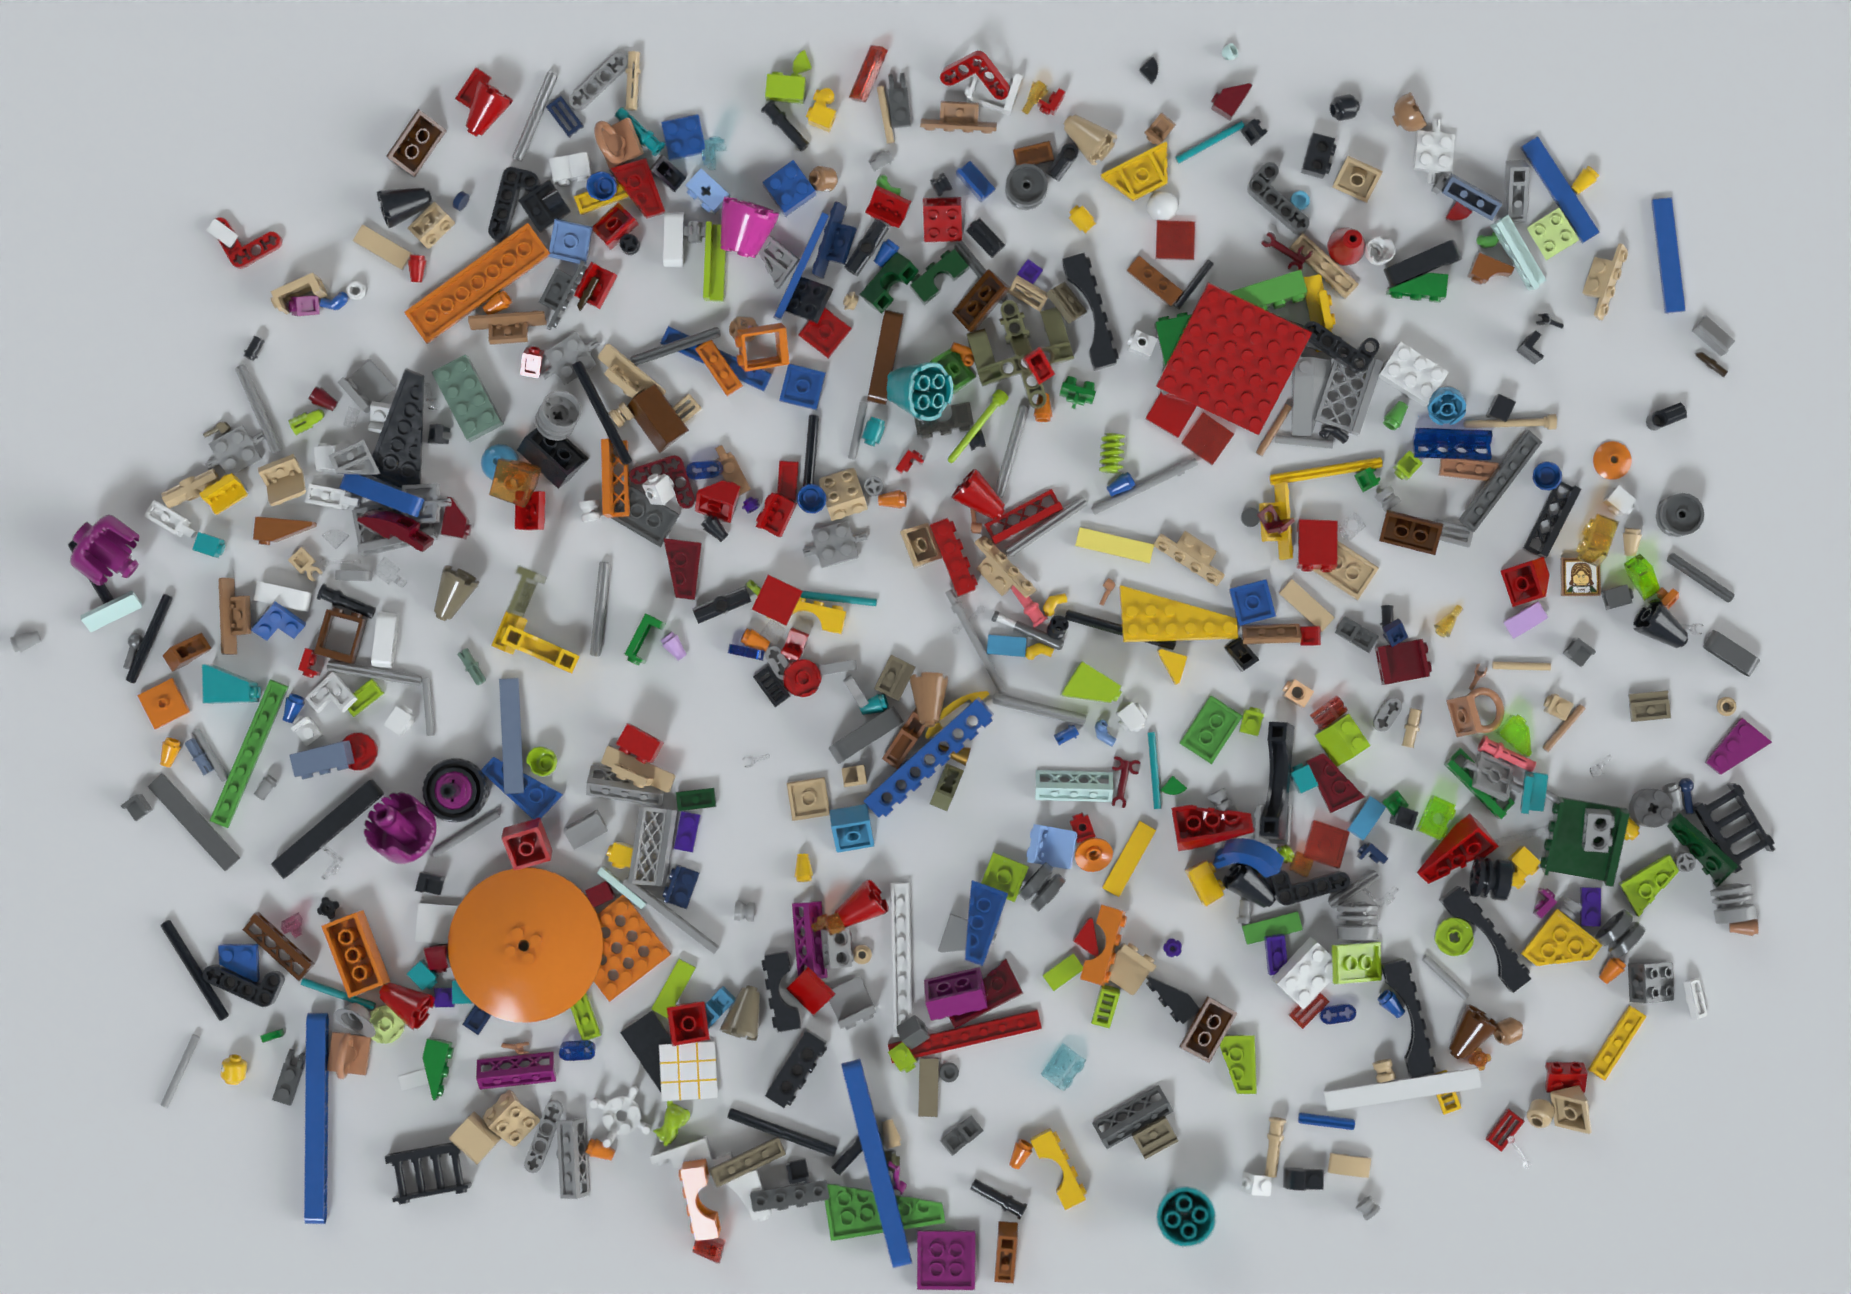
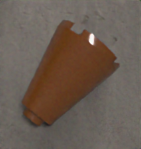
M1470 1004L1469 1006L1467 1005L1464 1008L1450 1043V1054L1456 1059H1465L1492 1036L1500 1026L1493 1018L1489 1020L1485 1016L1486 1013Z

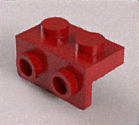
M876 186L865 213L888 223L890 226L900 228L912 201Z
M591 262L585 270V274L577 286L574 296L580 299L584 289L587 288L594 276L599 279V282L587 304L601 309L617 275Z
M516 491L515 529L527 531L544 530L545 492Z
M771 493L765 499V507L757 517L756 527L764 529L777 537H782L797 503L780 493Z
M1547 1062L1545 1064L1547 1071L1546 1093L1574 1086H1580L1582 1092L1585 1093L1588 1074L1583 1062Z

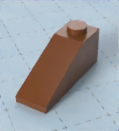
M255 517L253 540L259 541L260 545H270L271 542H279L315 528L317 523Z
M998 1222L994 1282L1014 1283L1018 1222Z

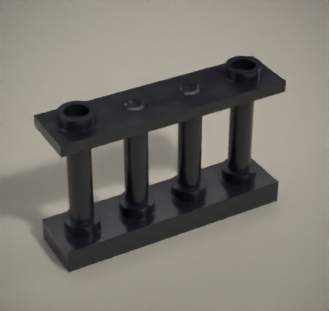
M1729 783L1730 792L1708 805L1697 802L1693 805V810L1711 841L1738 865L1732 872L1737 873L1742 870L1740 866L1742 864L1741 861L1763 848L1771 852L1776 849L1773 846L1775 844L1774 840L1769 834L1765 833L1743 795L1745 793L1742 787L1736 783ZM1734 798L1737 800L1741 808L1719 821H1713L1710 816L1713 810ZM1746 815L1750 825L1728 838H1723L1720 833L1721 828ZM1755 831L1760 841L1738 855L1733 854L1730 849L1731 845Z
M453 1142L387 1154L385 1162L386 1164L392 1163V1166H394L399 1195L393 1197L392 1202L406 1204L410 1202V1199L453 1191L456 1194L467 1192L472 1183H464L459 1158L461 1150ZM449 1153V1156L452 1158L456 1185L446 1187L444 1185L440 1162L441 1154ZM430 1156L433 1162L437 1188L426 1190L421 1161L423 1157ZM411 1160V1163L414 1165L418 1192L407 1193L402 1169L403 1161Z

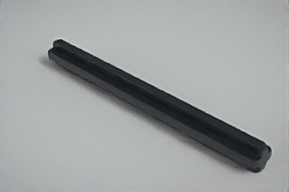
M581 361L575 362L572 367L621 463L624 466L630 464L632 459Z
M1071 610L1066 611L1065 618L1068 621L1123 636L1121 624ZM1176 641L1146 642L1170 650H1174Z
M170 920L161 924L162 930L219 1021L226 1019L229 1016L228 1012L210 983L204 980L202 970Z
M733 1108L728 1112L727 1118L831 1157H834L837 1147Z

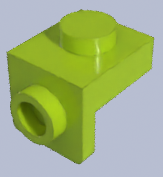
M1409 450L1392 468L1395 470L1394 473L1398 478L1407 481L1423 463Z
M903 1042L888 1051L900 1072L905 1071L908 1073L916 1067L917 1059L914 1058L909 1048Z

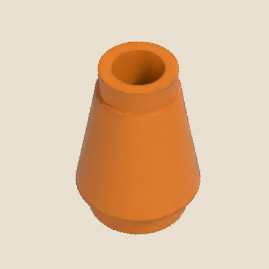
M504 290L498 291L483 306V310L487 315L495 314L509 308L512 300Z
M1046 393L1047 400L1045 405L1034 411L1033 416L1037 422H1049L1053 416L1048 393ZM1038 395L1036 404L1040 405L1043 402V398Z
M897 490L879 494L878 504L879 506L902 509V507L907 505L906 492Z
M746 628L740 641L744 646L765 652L770 644V641L758 632Z
M1610 958L1598 977L1608 984L1624 972V968L1627 965L1620 958Z
M591 1138L585 1153L589 1154V1157L611 1161L615 1150L611 1147H604L603 1142L597 1138L595 1140Z
M1019 1139L1015 1143L1009 1165L1019 1170L1033 1152V1145L1026 1140Z

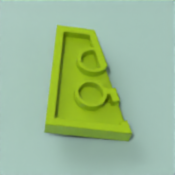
M1666 854L1618 883L1636 916L1639 917L1643 913L1645 907L1654 901V897L1669 884L1679 870L1672 857Z
M1225 1035L1220 1048L1236 1093L1257 1094L1255 1035Z

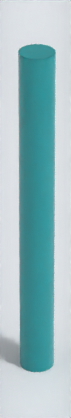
M1241 120L1176 156L1177 163L1179 164L1243 129L1245 127L1244 122Z
M803 591L801 598L867 606H876L877 599L811 591Z
M1149 732L1148 745L1154 809H1162L1155 732Z
M303 978L301 981L302 986L351 1003L360 1004L365 1008L374 1010L376 1006L375 1002L357 996L348 998L346 992Z

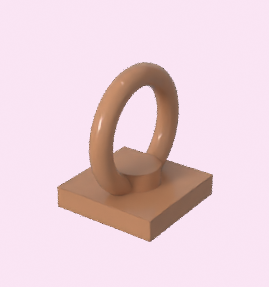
M625 118L612 126L605 121H598L594 127L595 139L606 159L609 169L620 166L644 154L630 118Z
M1476 688L1467 696L1446 700L1456 737L1493 732L1503 721V702L1499 695L1489 688ZM1479 695L1490 697L1496 705L1497 713L1495 720L1489 725H1481L1474 701Z
M332 1032L327 1071L336 1072L339 1079H344L348 1073L367 1075L371 1038L357 1034Z

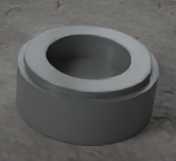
M1255 508L1245 509L1241 514L1242 523L1247 527L1256 526L1260 522L1257 516L1259 511Z
M948 1062L941 1066L940 1077L943 1081L953 1082L958 1078L959 1070L954 1063Z

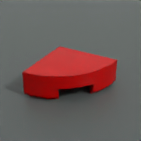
M1456 202L1445 218L1451 221H1460L1469 217L1472 211Z

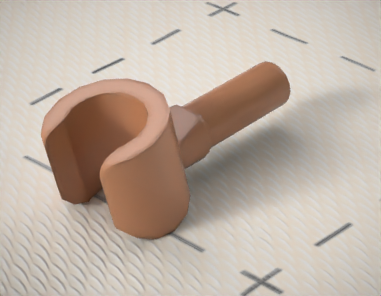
M970 508L972 518L971 532L981 534L982 523H976V512Z
M1110 578L1102 585L1107 589L1099 603L1104 606L1108 595L1115 587V582Z
M1480 663L1475 668V676L1469 687L1470 690H1473L1478 680L1486 675L1487 667L1483 672L1478 670Z
M528 1042L517 1044L502 1043L501 1045L502 1048L515 1050L517 1054L529 1052L523 1049V1046L529 1045Z

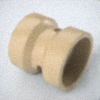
M624 402L619 404L616 410L612 409L608 412L619 428L624 425L625 421L634 418Z
M1391 1059L1372 1063L1374 1070L1377 1072L1376 1079L1378 1083L1396 1079L1395 1072L1391 1068L1393 1065Z

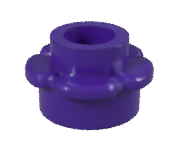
M753 497L746 499L743 502L744 506L742 509L747 514L752 513L760 507L759 499H754Z
M1173 938L1168 939L1163 945V950L1168 957L1179 956L1182 952L1181 942Z

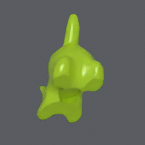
M667 1101L664 1124L662 1127L653 1130L659 1141L664 1142V1146L672 1144L678 1135V1128L686 1125L690 1120L689 1110L674 1104L673 1101Z

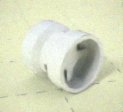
M598 500L579 503L580 509L583 511L581 516L582 522L601 519V515L598 512Z

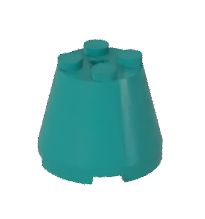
M925 362L900 367L888 374V400L917 419L925 421L938 419L942 416L941 413L947 404H950L952 401L953 381L941 364Z
M1179 1187L1173 1189L1162 1198L1158 1205V1227L1163 1236L1175 1245L1184 1247L1200 1244L1211 1235L1216 1222L1214 1206L1208 1196L1196 1188ZM1180 1211H1187V1214L1179 1215Z

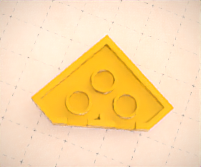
M1555 909L1520 954L1535 966L1592 960L1602 945L1560 910Z

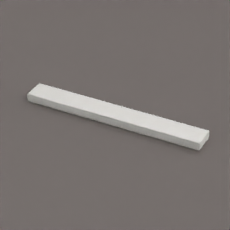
M909 882L890 883L893 1037H900L897 1026L912 1017Z
M1471 1068L1324 1091L1327 1111L1482 1088L1479 1068Z

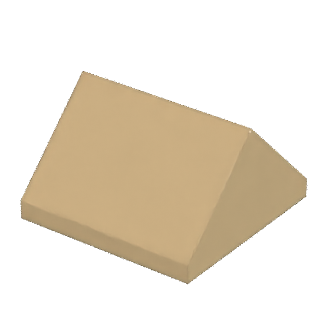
M1347 156L1332 187L1367 203L1383 171Z
M928 523L900 531L914 569L942 558Z
M1580 1086L1552 1091L1550 1094L1552 1105L1555 1109V1126L1590 1134L1591 1125L1588 1102Z
M475 1111L449 1138L477 1165L502 1139L487 1127L485 1121Z

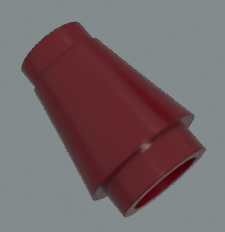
M316 386L308 398L312 401V404L332 412L338 404V401L322 387L318 388Z

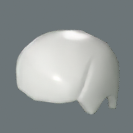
M1168 192L1154 194L1147 203V211L1154 220H1169L1175 216L1178 210L1176 197Z
M1377 236L1366 243L1364 249L1365 257L1371 264L1380 266L1393 259L1396 254V247L1391 239H1383L1381 236Z

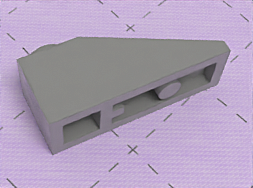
M1525 160L1506 161L1505 166L1506 215L1510 216L1513 223L1527 222L1530 167Z

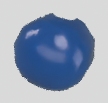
M600 171L591 174L587 180L586 189L592 198L606 201L611 199L617 192V183L611 174Z
M1553 462L1540 463L1533 470V481L1541 490H1553L1561 483L1562 472Z
M807 484L797 493V502L804 512L815 514L826 505V494L820 486Z

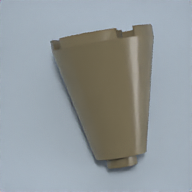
M445 565L442 570L434 608L436 617L443 621L452 619L479 585L476 577L459 568L457 571L451 570L453 566Z
M747 985L746 988L740 990L720 1027V1031L738 1038H746L747 1036L746 1040L757 1041L760 1008L758 988Z

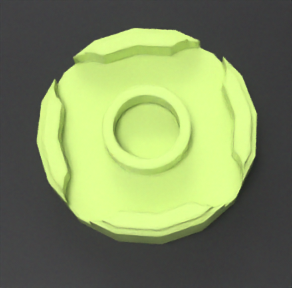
M387 1005L378 1006L370 1012L371 1018L369 1022L376 1031L375 1036L371 1039L377 1043L387 1044L400 1038L404 1032L405 1023Z

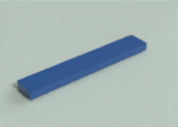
M1537 136L1521 147L1522 151L1558 207L1562 210L1581 243L1583 244L1600 233L1539 137Z
M1672 197L1653 199L1651 203L1665 314L1684 312L1686 310Z
M821 213L773 318L777 320L782 319L829 217L828 214Z
M668 326L660 344L666 345L689 337V335ZM701 344L678 351L705 364L695 350ZM719 350L740 381L763 392L765 391L771 379V373L763 369L745 372L741 366H738L737 357Z

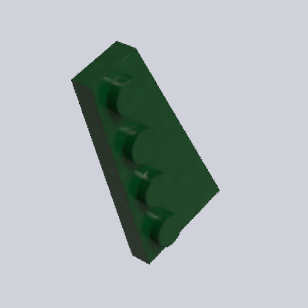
M1679 813L1667 825L1682 846H1687L1690 854L1702 864L1703 872L1706 875L1710 874L1714 879L1713 884L1716 888L1738 867L1731 858L1682 814Z

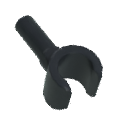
M1548 313L1538 314V316L1542 317V321H1536L1537 325L1549 324L1561 329L1564 327V324L1551 319Z

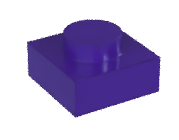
M1027 259L1017 275L1034 284L1043 272V269Z
M434 988L435 1008L455 1007V1004H452V988Z

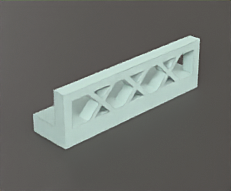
M1505 215L1490 226L1528 290H1535L1546 279L1510 216Z
M1036 770L1035 800L1112 802L1113 772ZM1040 777H1048L1051 780L1049 782H1040ZM1063 777L1068 778L1070 781L1063 783L1059 779ZM1087 778L1089 782L1081 783L1079 779ZM1100 778L1109 779V784H1102L1098 780Z

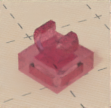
M299 912L282 921L281 930L284 934L291 931L294 938L302 935L300 926L302 925L303 918Z

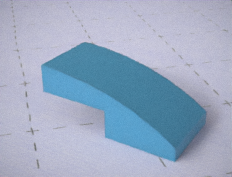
M1370 796L1347 830L1363 841L1382 815L1386 806Z
M724 986L705 1004L708 1029L736 999Z

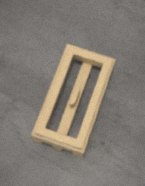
M1018 275L1008 293L1038 311L1042 310L1049 298L1046 295L1047 292Z
M690 394L673 407L676 411L688 400L691 401L690 404L678 413L679 417L693 406L696 407L682 419L684 424L702 409Z

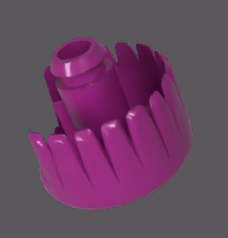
M113 515L103 516L93 526L88 522L84 523L73 536L72 540L77 543V546L71 554L70 564L96 585L106 583L108 579L105 576H113V573L108 568L116 574L121 573L123 578H129L139 566L137 560L133 561L131 559L132 556L130 554L132 550L128 547L135 548L137 546L135 541L139 542V534Z
M398 792V794L391 793L389 797L381 799L385 805L376 803L373 806L376 811L371 810L368 813L370 821H365L364 825L367 829H364V836L366 837L367 844L388 861L396 864H407L419 859L431 847L436 836L437 823L434 814L431 813L429 808L411 794Z

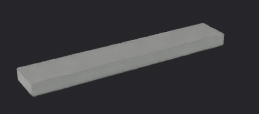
M628 878L622 883L624 886L713 954L716 953L719 946L643 887L638 884H629Z

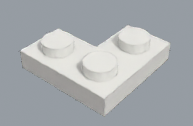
M331 672L305 697L318 713L331 701L342 712H345L358 700L334 672Z

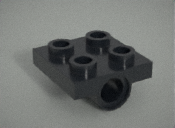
M550 179L518 200L539 233L552 226L555 219L561 220L571 213V210Z
M801 276L785 311L818 324L833 288Z

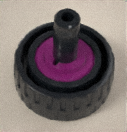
M451 758L439 762L427 773L423 781L422 796L426 807L429 808L435 817L447 822H463L476 816L485 806L489 786L487 785V778L473 762L460 758Z

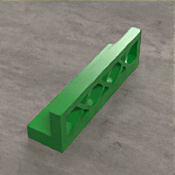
M1459 748L1444 765L1498 819H1503L1507 815L1506 812L1515 802L1509 797L1507 800L1509 803L1502 809L1496 803L1495 797L1472 787L1473 779L1469 776L1470 769L1460 767L1454 760L1461 754L1466 760L1475 762Z

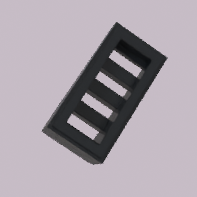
M769 666L753 676L775 708L791 697ZM769 672L770 676L761 682L760 678ZM771 679H774L775 682L767 688L764 686ZM778 685L779 688L770 694L769 690ZM782 691L784 693L779 698L774 700L773 697L777 695L779 692Z

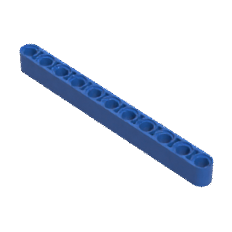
M308 1013L306 1017L305 1224H326L328 1013Z
M861 1059L841 1063L892 1267L896 1268L912 1264Z

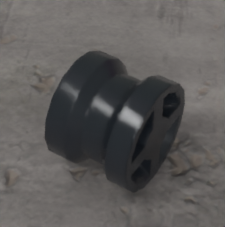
M941 173L937 179L933 178L930 180L933 189L939 197L943 195V192L952 190V186L944 173Z
M625 234L620 239V247L625 254L634 255L639 251L640 243L636 236Z
M982 429L970 441L971 451L975 450L976 447H986Z
M1053 616L1046 629L1048 636L1057 640L1062 639L1069 627V622L1063 616Z

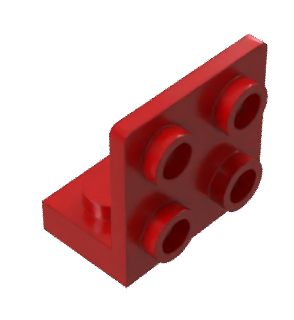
M961 197L923 198L924 242L962 241Z

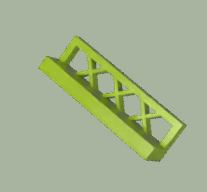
M706 221L704 301L724 302L726 250L720 248L721 225L713 224L711 221Z

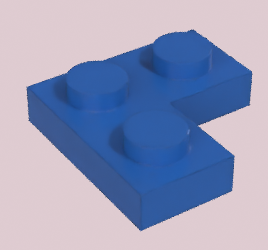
M274 601L252 626L251 631L266 641L277 629L295 639L305 627L306 622Z

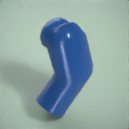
M339 292L332 300L322 298L320 307L339 310L346 305L348 295L345 292Z

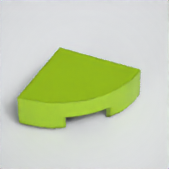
M805 50L796 56L793 62V73L801 74L812 69Z
M751 579L746 585L758 596L761 588Z

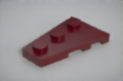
M663 538L675 598L695 600L702 543Z
M1324 753L1305 761L1310 766L1319 785L1317 787L1329 813H1333L1365 798Z

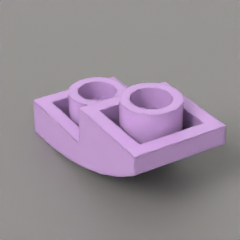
M1537 601L1521 609V612L1504 620V624L1514 639L1543 622L1548 616L1540 602Z

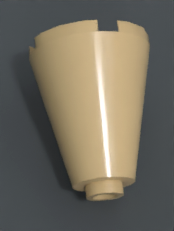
M1078 115L1069 116L1064 122V130L1091 165H1097L1096 161L1098 159L1104 160L1113 149L1115 143L1112 141L1114 138L1117 139V135L1114 132Z

